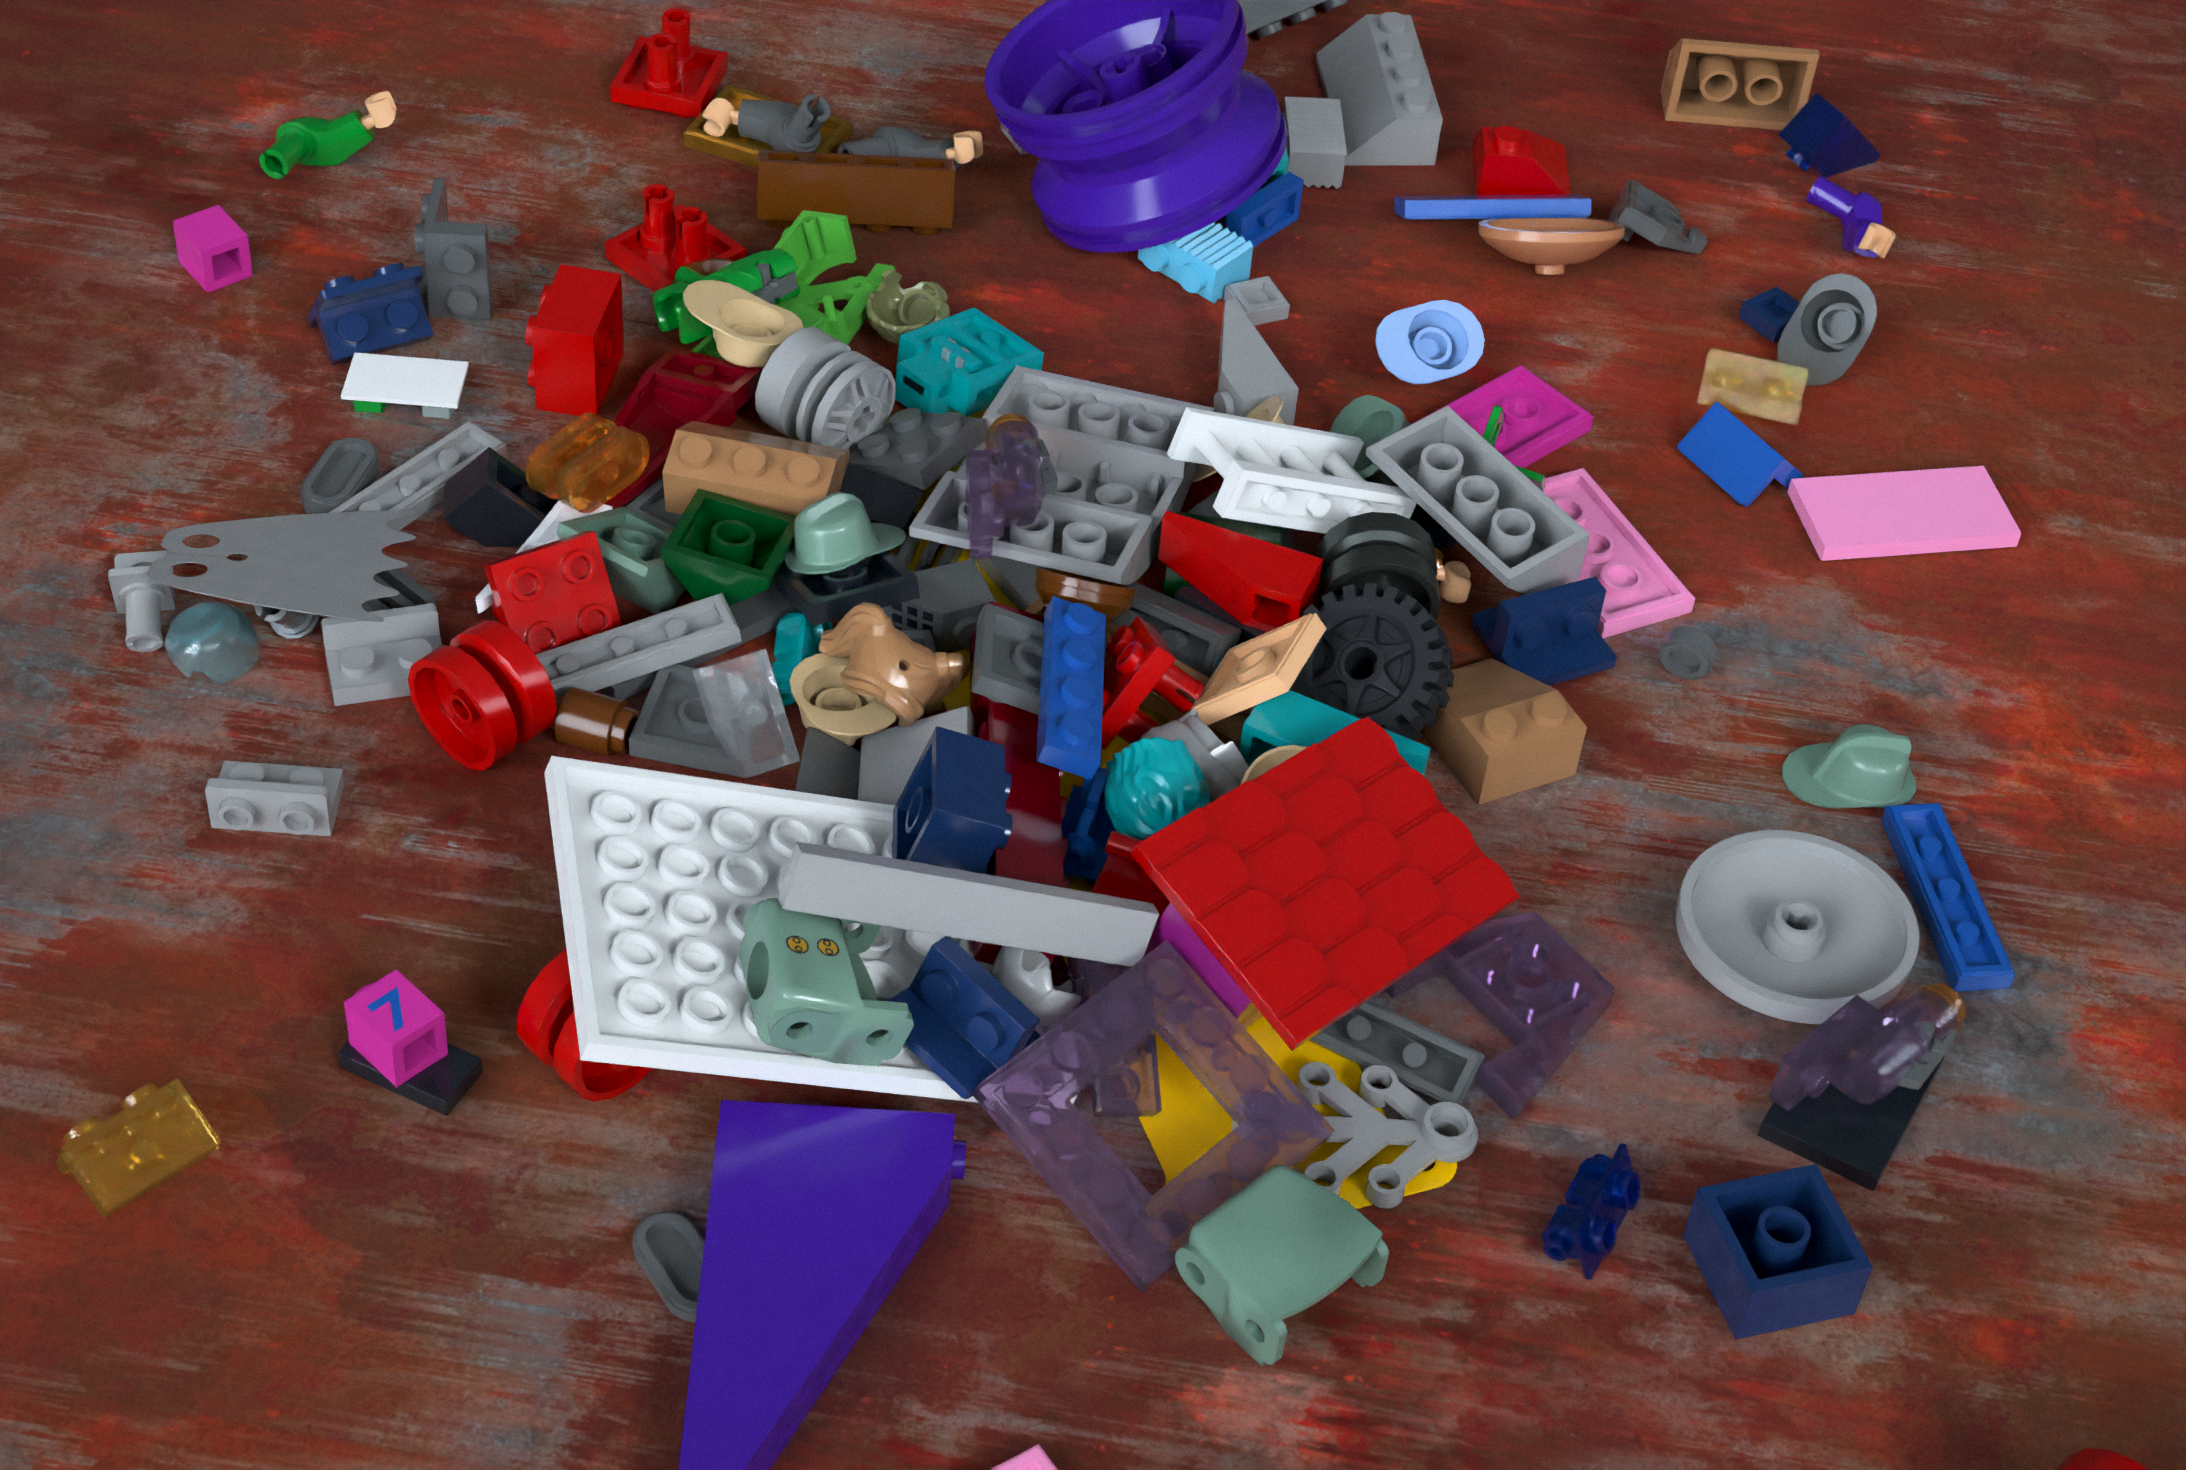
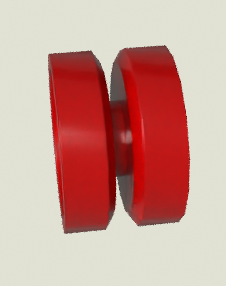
M480 620L453 638L450 646L441 645L410 667L408 676L410 695L422 723L435 742L452 759L468 769L484 771L513 752L516 744L522 745L554 724L557 705L555 692L546 670L532 649L513 630L497 621Z
M564 949L542 969L527 989L518 1010L516 1032L522 1044L543 1064L554 1067L559 1078L576 1094L593 1102L612 1099L634 1087L654 1069L580 1060L567 949Z

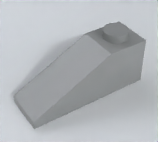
M1234 298L1225 300L1220 336L1218 388L1214 395L1215 412L1246 417L1261 402L1278 395L1283 399L1279 416L1286 425L1293 426L1299 388Z

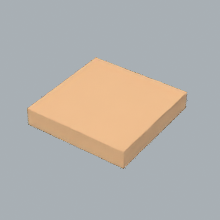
M1310 613L1230 648L1191 709H1195L1198 712L1199 719L1208 726L1288 692L1327 628L1316 613Z

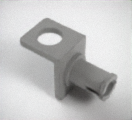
M167 550L117 554L114 558L115 568L108 570V580L117 614H125L126 647L132 651L150 652L163 646L161 611L175 610L174 587L151 579L148 576V570L152 562L166 556ZM173 567L170 569L172 574H174Z

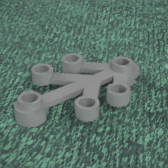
M1310 1062L1300 1069L1296 1087L1298 1096L1306 1103L1313 1105L1327 1103L1343 1117L1284 1114L1283 1107L1272 1096L1263 1093H1250L1242 1096L1235 1103L1231 1122V1131L1238 1143L1243 1148L1254 1152L1268 1149L1277 1140L1346 1143L1325 1161L1311 1163L1304 1172V1175L1312 1181L1324 1180L1330 1183V1186L1324 1188L1338 1196L1340 1195L1342 1181L1387 1145L1410 1146L1390 1165L1380 1164L1369 1172L1365 1190L1366 1197L1373 1205L1385 1209L1398 1206L1403 1200L1406 1184L1435 1160L1447 1163L1464 1160L1473 1153L1478 1140L1477 1127L1472 1115L1466 1108L1453 1102H1439L1430 1106L1400 1083L1397 1074L1391 1068L1384 1065H1372L1362 1072L1358 1090L1359 1096L1339 1081L1334 1070L1325 1063ZM1308 1081H1319L1324 1085L1315 1086L1310 1084ZM1377 1083L1385 1086L1386 1088L1378 1089L1371 1086L1370 1084ZM1390 1105L1407 1120L1387 1119L1375 1108H1383ZM1388 1183L1394 1189H1383L1377 1184Z

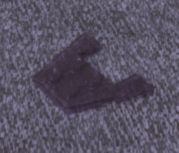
M1536 912L1489 920L1384 991L1393 999L1430 978L1443 974L1515 1046L1480 1066L1476 1079V1084L1511 1119H1514L1523 1112L1609 1007L1615 987Z

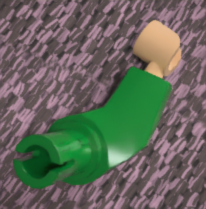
M383 91L368 97L365 100V104L370 114L366 116L357 109L331 120L316 117H298L287 121L277 129L276 142L260 155L259 162L261 168L268 176L281 179L297 163L311 166L341 164L375 138L374 126L376 128H383L393 123L397 108L391 93Z

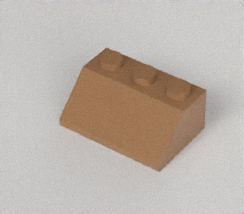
M1681 38L1669 51L1661 86L1665 121L1799 132L1819 59V50Z
M691 421L676 429L662 472L666 512L682 515L699 488L797 517L798 513L806 506L821 500L829 494L840 492L850 457V450Z

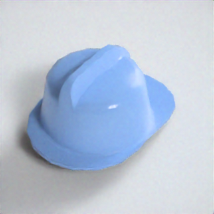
M1438 300L1398 310L1386 316L1377 328L1375 344L1378 356L1387 370L1398 379L1415 385L1444 380L1471 369L1483 354L1485 339L1481 324L1471 311L1459 303Z

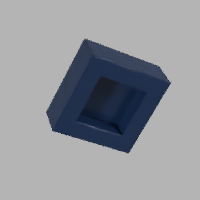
M1776 286L1744 301L1739 318L1758 331L1760 335L1775 343L1780 340L1785 326L1800 303Z

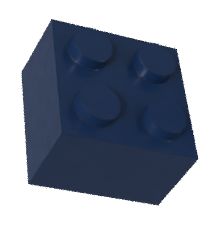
M936 726L893 809L892 858L988 875L990 858L995 849L1003 850L1005 848L1013 825L1012 815L1006 813V800L1011 788L1012 775L1005 771V746Z
M1816 1164L1698 1188L1683 1232V1237L1735 1340L1855 1314L1873 1268Z

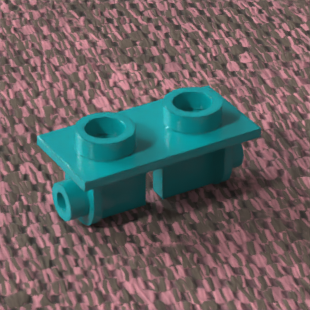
M789 612L778 621L774 656L777 661L772 663L770 682L773 683V697L778 704L788 706L795 702L789 683L793 669L805 658L821 653L818 651L821 641L820 636L824 631L833 629L831 622L813 626L802 613Z

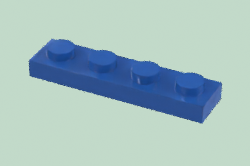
M1053 596L1044 612L1036 761L1091 780L1101 764L1106 614L1094 611L1085 604L1072 603Z

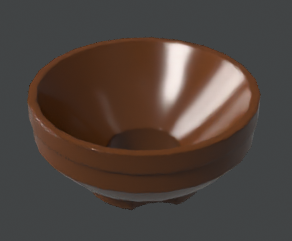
M1037 567L1035 572L1034 588L1046 608L1053 596L1072 603H1082L1091 607L1094 611L1106 614V624L1127 612L1132 607L1133 598L1136 595L1137 589L1128 585L1050 568Z

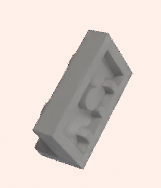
M429 603L369 612L383 618L385 622L382 623L335 617L322 619L325 657L334 706L411 696L408 684L411 665L442 645L436 605Z
M224 760L219 779H208L205 788L211 828L331 836L345 786L343 769Z

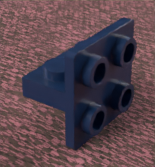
M395 263L377 269L373 273L374 277L355 282L354 276H343L324 284V290L320 291L307 319L310 327L319 326L332 365L351 361L354 352L378 354L432 338L434 334L417 288L423 277L420 266L405 269L403 263Z
M1596 576L1500 601L1498 607L1475 612L1472 615V627L1499 662L1547 685L1557 684L1615 667L1617 656L1597 632L1607 590Z
M945 936L932 944L910 987L888 1000L907 1003L909 1012H911L914 1026L904 1045L963 1099H969L1036 1053L1044 1042L1043 1037L1035 1031L1040 1019L951 937Z

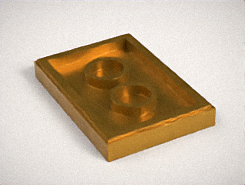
M726 85L714 98H723L729 101L735 110L740 109L743 99L784 102L731 85ZM705 109L684 131L685 147L757 169L758 149L775 150L767 142L739 135L738 125L730 124L722 136L717 137L706 133L703 126L708 118L702 116ZM830 116L819 130L821 135L820 144L813 152L838 153L840 144L849 142L853 137V123Z

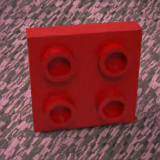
M679 8L668 9L661 18L662 33L653 34L650 38L638 37L610 86L611 102L629 105L635 109L647 108L674 113L679 117L697 118L709 105L728 69V52L691 46L690 13Z
M651 184L643 189V223L605 241V257L653 292L672 285L676 271L681 266H688L693 262L704 259L723 258L737 261L746 257V248L708 223V216L705 212L701 213V209L694 206L685 207L682 204L674 207L675 193L672 189L668 190V186L664 184Z
M587 530L483 564L495 601L491 605L494 617L502 625L513 630L532 649L535 655L622 626L595 531Z
M1139 616L1134 619L1129 627L1127 625L1121 626L1112 635L1105 649L1107 655L1104 658L1101 748L1106 750L1116 735L1131 745V743L1137 742L1138 738L1151 728L1163 726V724L1158 723L1138 708L1151 690L1175 706L1179 712L1185 713L1193 706V703L1188 700L1186 694L1177 688H1181L1196 700L1204 688V684L1200 680L1194 679L1173 663L1176 658L1156 629Z

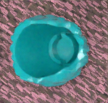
M1161 737L1143 738L1123 748L1121 752L1114 753L1112 760L1106 762V773L1108 775L1104 791L1106 810L1115 829L1120 833L1144 840L1198 807L1202 808L1210 803V788L1207 780L1182 739L1171 741Z

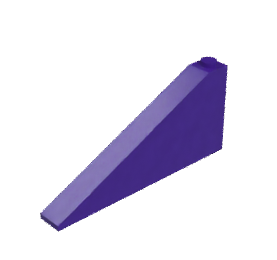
M721 1100L678 1470L771 1469L948 1208L951 1179L964 1180L966 1141L954 1140L955 1114Z

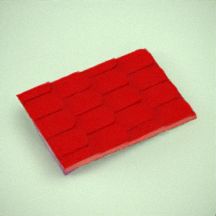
M1368 716L1353 722L1320 743H1314L1254 780L1246 781L1206 806L1198 807L1136 844L1131 852V855L1170 901V904L1154 927L1141 964L1212 1052L1216 1051L1262 1016L1265 1017L1291 1051H1293L1512 906L1520 898L1506 872L1496 862L1487 858L1474 842L1467 826L1443 806L1436 797L1429 781L1419 771L1410 767L1398 752L1391 736Z

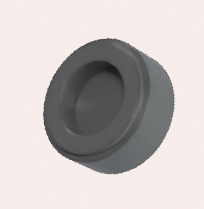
M1681 626L1671 629L1666 634L1659 649V659L1662 665L1673 675L1683 679L1697 680L1704 678L1710 673L1718 651L1715 642L1706 633L1696 628Z

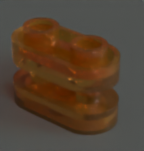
M585 413L540 444L530 454L526 465L527 483L534 491L552 499L559 498L564 505L581 513H591L641 476L649 460V443L642 434L626 427H617L614 422L595 413Z

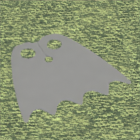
M381 510L300 514L186 526L171 530L165 534L161 546L168 552L162 559L152 562L148 570V576L159 583L218 598L314 615L382 623L385 622L383 618L367 612L362 608V604L369 600L400 594L395 589L377 583L373 576L382 571L403 568L408 565L406 562L387 557L382 553V549L388 545L416 538L412 534L391 529L387 524L391 520L416 514L417 511ZM207 534L216 536L220 539V542L212 547L194 548L186 546L183 540L191 535ZM238 553L248 556L247 559L242 561H232L227 558L231 554ZM182 563H198L206 566L208 569L206 573L195 577H181L170 572L173 566Z

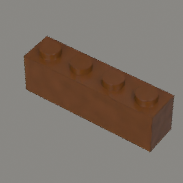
M758 149L756 214L757 219L766 220V224L769 226L790 227L802 210L845 215L849 224H863L864 229L873 232L891 231L892 226H909L916 233L937 234L941 232V228H952L955 188L953 159Z

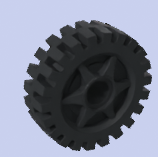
M1365 583L1362 590L1354 584L1342 587L1343 595L1340 596L1331 591L1321 597L1324 605L1319 609L1311 604L1303 612L1304 615L1316 613L1327 629L1290 690L1357 718L1363 719L1368 716L1382 728L1413 741L1422 738L1423 735L1419 730L1425 724L1432 728L1439 720L1435 712L1438 707L1446 708L1450 699L1446 689L1447 687H1453L1454 674L1450 669V665L1454 664L1453 654L1447 645L1449 642L1434 617L1410 595L1407 594L1406 596L1399 589L1388 585L1385 590L1377 583ZM1378 660L1377 668L1370 677L1357 680L1358 670L1364 663Z

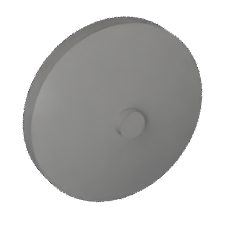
M1759 830L1734 835L1712 845L1701 853L1688 869L1676 905L1675 920L1681 945L1701 975L1715 988L1739 1004L1767 1016L1791 1022L1834 1024L1855 1020L1876 1012L1892 1001L1903 989L1910 976L1919 948V927L1912 905L1905 893L1889 874L1866 856L1850 847L1804 832Z

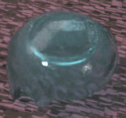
M202 601L190 605L170 623L164 646L169 659L173 661L174 665L186 677L190 678L192 671H201L208 675L214 683L219 684L245 674L259 659L261 643L250 620L235 605L226 602Z

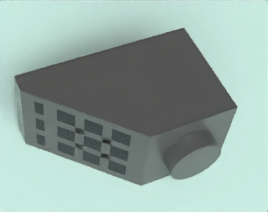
M974 559L912 572L918 579L920 598L882 608L887 616L891 617L894 627L898 630H931L936 652L950 653L970 648L969 641L976 629L977 618L985 603H990V601L996 602Z

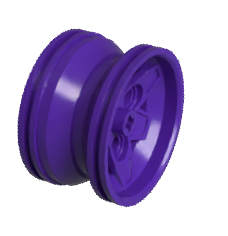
M1048 0L1020 21L1001 41L986 68L985 90L1004 130L1011 135L1019 147L1039 158L1032 176V194L1047 228L1058 240L1076 249L1102 253L1134 251L1161 245L1194 233L1229 214L1250 198L1271 176L1284 154L1288 131L1272 88L1259 76L1243 70L1248 40L1245 15L1238 0Z

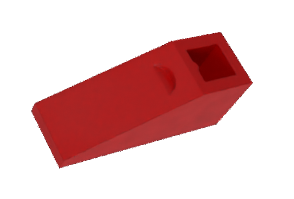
M1167 510L1162 518L1158 559L1241 624L1269 632L1305 616L1303 612L1311 604H1315L1322 569V558Z

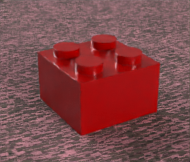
M560 264L552 284L546 283L544 285L539 312L537 315H530L525 333L526 345L533 347V357L528 371V385L535 388L536 409L594 419L598 418L624 358L622 276L620 273Z

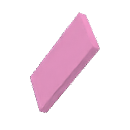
M1984 466L1791 479L1787 491L1821 561L2017 547L2021 536L2019 527Z
M1584 468L1545 478L1544 493L1590 534L1581 574L1576 581L1596 576L1607 590L1597 632L1602 638L1692 612L1695 597Z

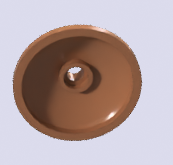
M1495 218L1479 222L1478 234L1494 249L1507 258L1527 264H1535V273L1545 275L1564 274V265L1578 264L1596 258L1615 246L1624 237L1625 232L1624 224L1591 218Z

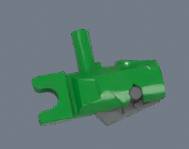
M777 248L757 252L732 262L707 276L689 266H681L675 274L677 283L659 289L653 294V307L657 325L662 332L679 328V339L682 344L691 343L713 334V328L694 317L684 305L683 293L688 285L696 281L715 280L730 283L773 305L794 298L800 294V286L797 285L795 272L798 270L796 262L789 253Z

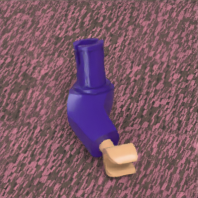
M1821 175L1813 184L1806 201L1842 220L1843 250L1864 257L1874 258L1879 255L1881 258H1885L1896 234L1883 226L1880 202L1867 191L1864 193L1859 192L1855 195Z

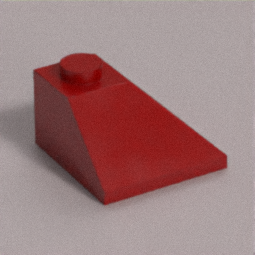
M1501 126L1498 128L1482 127L1473 138L1472 153L1476 195H1571L1565 145L1533 131L1517 129L1512 126Z

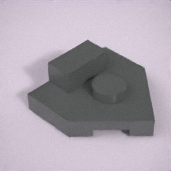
M1633 179L1627 181L1620 192L1618 203L1609 215V221L1625 225L1624 237L1622 239L1627 242L1633 233L1636 232L1658 246L1700 254L1709 241L1706 239L1707 236L1697 227L1692 226L1690 231L1685 228L1686 223L1679 216L1680 211L1669 200Z

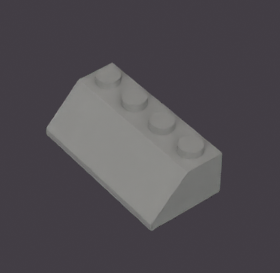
M1386 12L1382 15H1365L1316 54V64L1325 98L1341 99L1344 137L1347 148L1345 166L1435 165L1443 118L1411 15H1402L1397 12Z
M1449 406L1367 447L1366 456L1507 588L1527 595L1573 583L1579 579L1590 534Z

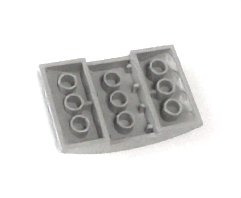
M1016 365L982 417L989 437L969 453L957 473L952 471L945 472L910 525L909 536L1117 584L1128 585L1134 583L1146 572L1157 557L1163 515L1166 510L1176 514L1180 512L1199 465L1198 463L1170 459L1167 455L1186 407L1213 412L1214 408ZM1031 439L1035 441L1042 439L1058 477L1057 490L1042 496L1019 493L1001 462V444L1007 442L1016 446H1022L1023 440Z

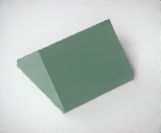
M626 507L559 522L557 529L559 539L587 530L595 531L612 591L623 599L656 615L670 610L686 590L661 558L662 547L671 534V530Z

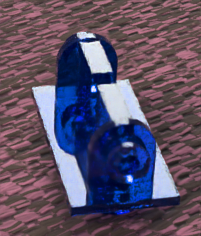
M1619 1144L1612 1159L1603 1154H1595L1592 1158H1586L1581 1162L1574 1179L1564 1195L1567 1205L1559 1204L1548 1226H1546L1542 1233L1544 1253L1555 1261H1564L1567 1257L1580 1259L1585 1279L1592 1280L1604 1255H1609L1612 1252L1616 1242L1617 1231L1628 1210H1633L1636 1207L1640 1197V1177L1637 1172L1633 1171L1626 1144Z

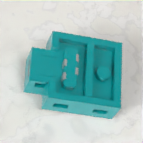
M974 307L900 335L896 363L895 400L907 408H917L920 412L943 414L957 411L967 417L990 406L1016 365L1042 371L1044 352Z

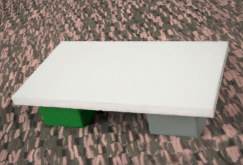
M354 352L341 393V399L354 400V409L358 412L383 413L387 403L422 406L423 417L450 419L455 408H458L469 362Z

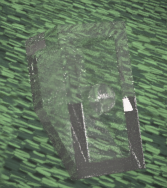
M766 649L745 653L692 670L709 726L743 779L800 761Z

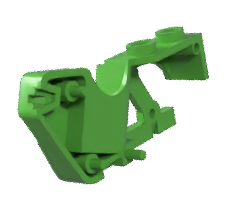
M802 210L793 224L785 228L780 241L774 247V249L780 248L786 251L795 260L798 269L795 272L797 285L800 286V294L775 305L793 312L802 320L804 328L815 326L848 345L867 319L866 302L869 293L877 290L881 283V275L888 269L895 271V266L877 263L867 277L855 276L843 281L810 286L809 284L827 269L842 263H854L857 258L847 216ZM846 299L849 302L842 312L835 309L833 301ZM819 303L824 304L825 311L823 313L818 310ZM713 334L706 337L692 350V352L724 359L717 350Z

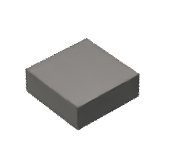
M1269 276L1224 286L1223 300L1234 298L1254 326L1288 319L1290 304Z

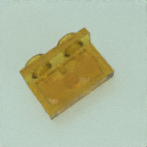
M1713 347L1708 353L1697 403L1712 406L1718 401L1730 411L1798 425L1808 369Z
M178 1078L160 1089L154 1082L141 1087L122 1101L120 1105L123 1111L104 1122H101L98 1116L91 1117L75 1126L63 1137L66 1144L61 1148L56 1165L62 1174H66L69 1171L73 1173L103 1219L215 1152L222 1143Z

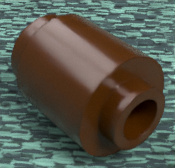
M571 687L565 696L559 695L556 697L557 713L554 724L550 726V729L555 730V738L558 743L610 757L615 755L616 752L625 755L629 753V737L640 714L639 710L629 708L625 700L576 687Z

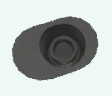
M1844 273L1827 275L1813 283L1785 326L1778 342V361L1787 376L1796 383L1807 386L1827 385L1843 376L1852 366L1869 339L1877 319V300L1870 286L1858 277Z

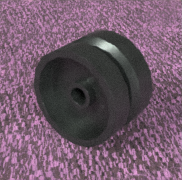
M1369 512L1348 517L1327 532L1319 543L1317 557L1323 559L1318 589V609L1324 605L1321 597L1331 591L1340 596L1343 595L1342 587L1354 584L1362 590L1365 583H1377L1385 590L1388 585L1399 589L1406 596L1407 594L1410 595L1437 622L1441 603L1439 584L1436 578V551L1430 535L1416 521L1396 513Z

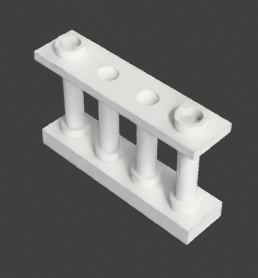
M1186 407L1167 451L1170 459L1210 465L1222 476L1224 481L1212 506L1222 518L1327 534L1332 527L1348 517L1369 512L1396 513L1410 519L1417 504L1400 487L1367 482L1353 468L1364 444L1359 437Z

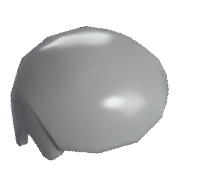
M1002 946L990 974L1040 1019L1037 1025L1048 1026L1067 1020L1077 1012L1083 999L1082 996L1073 993L1074 983L1071 980H1067L1060 986H1053L1050 969L1051 963L1044 954L1038 951Z

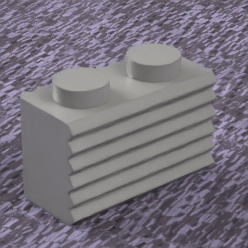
M1284 97L1282 114L1288 131L1286 152L1289 157L1287 172H1291L1304 179L1303 184L1308 188L1313 184L1317 188L1324 185L1327 189L1332 185L1336 189L1342 186L1347 148L1344 137L1341 99Z

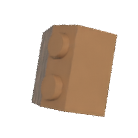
M1493 658L1452 669L1454 682L1453 687H1447L1446 689L1450 697L1445 709L1438 707L1435 713L1439 720L1432 728L1425 724L1422 731L1478 805L1576 775L1587 726L1557 689Z

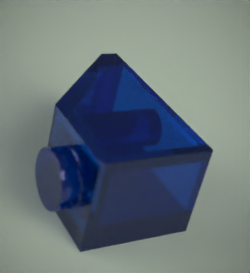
M1818 93L1808 101L1778 134L1790 147L1785 155L1803 172L1812 167L1826 178L1874 163L1881 156L1851 121Z

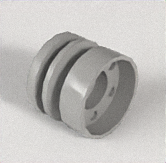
M815 326L801 328L787 337L777 347L762 370L755 392L756 411L761 421L789 438L847 449L851 453L858 447L857 445L860 440L875 434L887 424L895 402L896 382L890 370L872 361L865 355L852 351L850 346Z

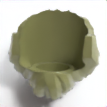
M888 269L881 275L879 287L875 292L869 293L866 302L867 319L870 320L869 324L873 329L877 330L880 337L899 346L901 334L950 317V307L946 303L948 299L947 294L938 282L922 281L913 287L903 289L899 284L903 275Z

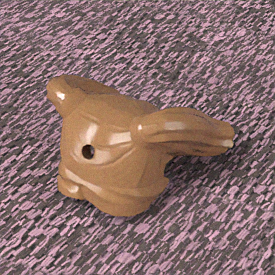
M864 602L854 606L844 615L835 628L824 631L820 636L821 641L818 651L822 654L835 658L850 656L846 667L840 673L843 686L853 693L877 698L880 703L886 705L897 715L898 726L911 727L914 721L920 718L924 712L929 714L941 710L943 698L953 692L969 672V666L964 656L959 653L933 652L929 648L912 641L905 633L895 628L891 617L887 616L885 611L874 603Z

